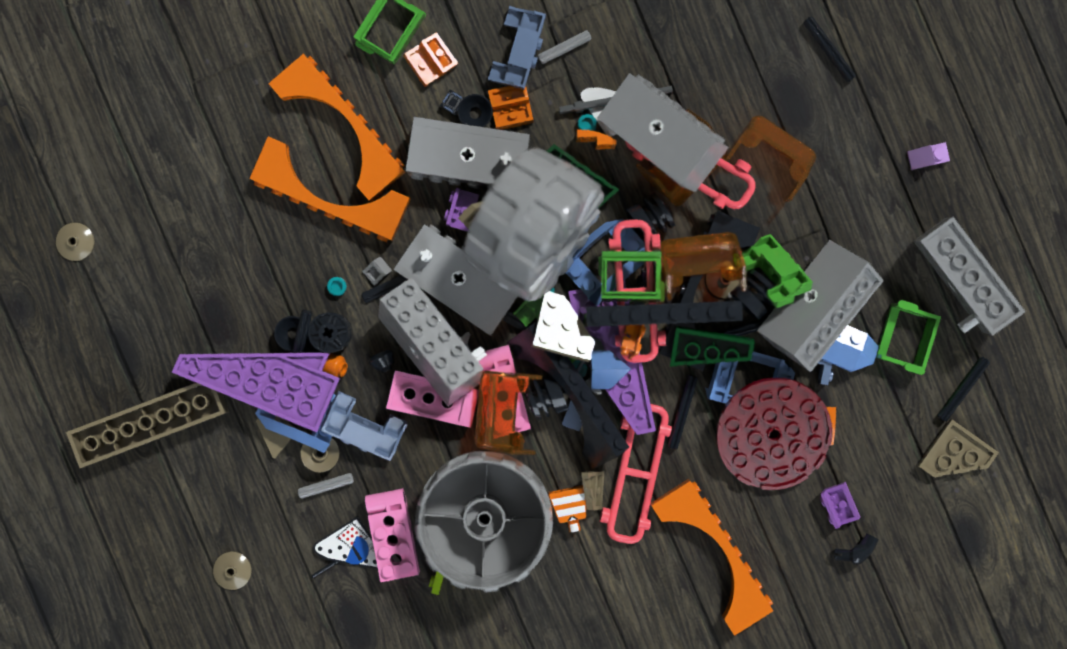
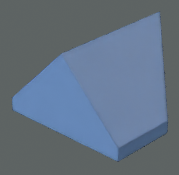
M610 350L592 351L591 389H611L631 368Z

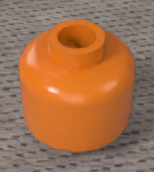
M328 353L329 357L323 371L338 378L343 377L348 368L345 358L335 353Z

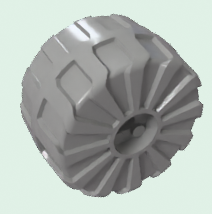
M540 148L529 149L506 168L479 207L465 243L467 261L492 281L527 301H535L541 298L543 294L548 293L557 284L558 277L568 271L574 262L572 257L577 249L584 247L590 237L588 230L598 220L601 212L598 210V207L604 200L601 186L570 163Z
M496 451L470 452L446 462L430 477L424 486L416 508V536L426 557L425 560L434 571L437 570L449 579L452 585L461 589L468 587L483 589L484 592L498 591L499 587L516 581L520 582L530 574L531 570L541 560L552 534L553 514L551 502L541 480L527 465L518 459ZM487 514L490 517V521L482 523L479 520V516Z

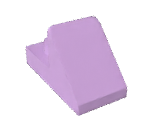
M946 142L907 151L911 170L950 161Z

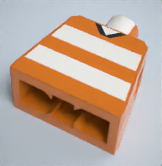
M583 485L549 492V497L559 523L567 522L569 532L579 531V519L586 518V501Z

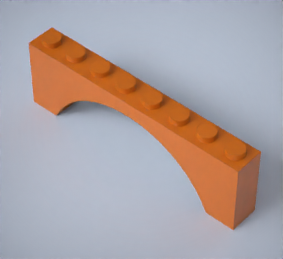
M302 54L268 84L283 101L291 99L316 100L333 107L347 118L357 134L362 152L361 174L356 186L372 202L405 173L402 169L405 165L398 157L394 159L390 155L393 151L386 143L382 145L377 140L380 136L373 128L369 130L365 126L368 122L361 114L357 116L353 112L355 107L348 99L344 101L340 97L343 93L336 85L332 87L328 83L330 78L323 70L319 72L315 66L318 64L311 56L307 58Z
M269 136L250 176V179L255 181L253 185L264 189L267 186L272 189L271 193L280 197L283 194L290 196V201L296 204H300V201L306 203V208L315 212L320 209L325 212L324 216L333 220L335 217L343 219L342 224L352 227L353 224L359 226V231L368 235L373 232L377 234V239L386 243L388 239L394 240L411 201L409 197L391 190L382 198L364 205L342 206L326 202L313 195L297 177L290 160L289 146Z
M687 479L651 502V506L661 522L675 521L693 525L708 533L722 548L729 563L732 580L729 602L722 617L735 636L773 612L771 608L773 602L767 594H762L760 589L763 587L757 578L753 579L750 575L753 571L748 563H743L739 558L742 556L737 546L732 547L729 542L732 538L726 529L722 531L719 524H721V521L716 513L712 515L709 511L711 505L705 497L702 499L698 492L701 490L697 483Z

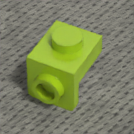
M438 571L436 576H431L429 587L432 588L431 593L439 595L444 577Z

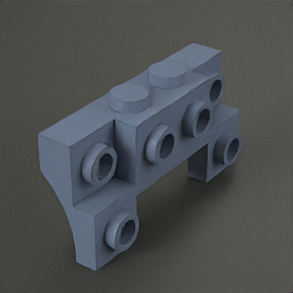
M509 6L504 26L517 29L508 65L493 61L488 81L525 90L531 68L535 69L538 57H535L536 51L541 50L543 39L540 37L546 14Z
M338 391L330 405L328 414L321 424V431L339 438L345 444L355 445L361 451H368L391 461L402 434L408 425L407 421L390 414L384 426H381L352 413L351 410L356 403V398Z

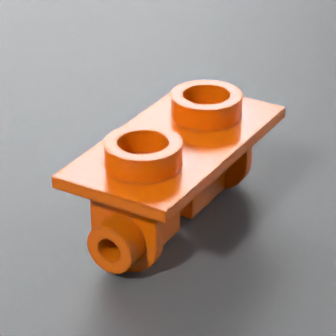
M644 324L625 326L624 334L630 335V338L623 336L620 350L622 355L627 356L629 354V360L640 353L642 347L640 340L646 331Z

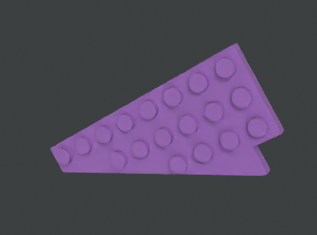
M581 289L568 292L571 307L579 319L580 307L596 306L588 300V297ZM601 301L598 306H617V302ZM618 326L585 327L590 336L596 337L602 342L604 350H610L631 368L611 389H605L636 435L656 431L642 363L628 362L621 356L620 347L615 345V335H619Z
M328 353L179 354L172 373L315 432H318L340 378L323 371L329 357Z

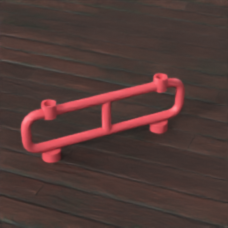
M625 141L626 146L634 152L632 154L634 158L642 161L643 158L650 161ZM720 159L716 165L747 182L748 188L741 199L734 202L703 183L699 186L698 190L715 199L713 204L721 209L725 206L731 209H740L748 203L756 188L753 177L748 174L752 167L741 159H738L735 165Z
M643 220L621 221L613 229V239H609V250L621 251L620 233L625 228L638 227L644 231L645 252L661 250L660 234H652L650 226ZM614 261L616 292H655L654 262H646L647 287L624 289L622 261ZM617 302V306L625 305V302ZM649 324L650 353L636 355L630 360L628 359L629 354L627 356L621 354V356L626 361L632 363L652 361L658 354L659 346H666V331H658L657 324ZM618 325L619 335H615L616 347H620L623 336H627V334H624L626 325Z
M650 404L652 412L658 413L661 416V422L658 428L650 472L628 468L635 432L623 415L621 418L620 429L628 430L625 441L629 448L622 453L611 508L602 507L600 522L607 524L608 536L617 542L626 544L637 543L642 539L644 531H649L651 526V519H647L665 436L670 437L672 426L668 425L669 416L667 411L663 407ZM626 475L648 479L641 514L637 524V532L634 536L621 535L614 530Z

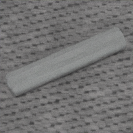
M586 30L540 53L538 58L541 64H545L590 41L591 35Z
M351 473L299 488L298 494L301 499L351 484L354 482V478Z

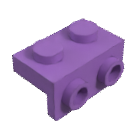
M456 188L455 192L452 191L449 199L452 205L450 210H446L444 221H447L446 225L469 232V229L458 217L471 204L478 202L479 195L461 190L460 188Z
M846 482L826 488L821 492V503L826 507L828 520L834 525L835 529L840 528L843 524L860 519V514Z

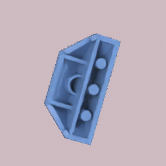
M847 326L821 360L853 372L874 364L879 346L867 333Z

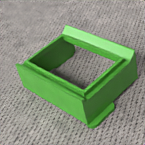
M376 0L354 35L355 44L368 54L376 53L395 65L426 17V14L403 0H392L412 13L414 17L392 52L388 54L365 39V36L388 2V0Z
M602 251V256L599 257V276L602 277V302L664 301L665 283L661 281V252ZM607 261L656 262V292H606Z
M900 300L898 303H891L876 358L904 366L907 371L923 375L941 316L919 310L916 304ZM899 311L927 319L914 364L886 356Z

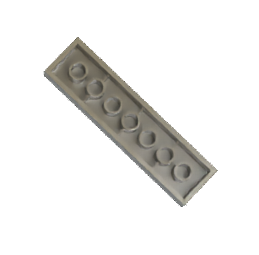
M194 383L70 430L66 434L78 466L83 468L229 412L223 393L199 383Z

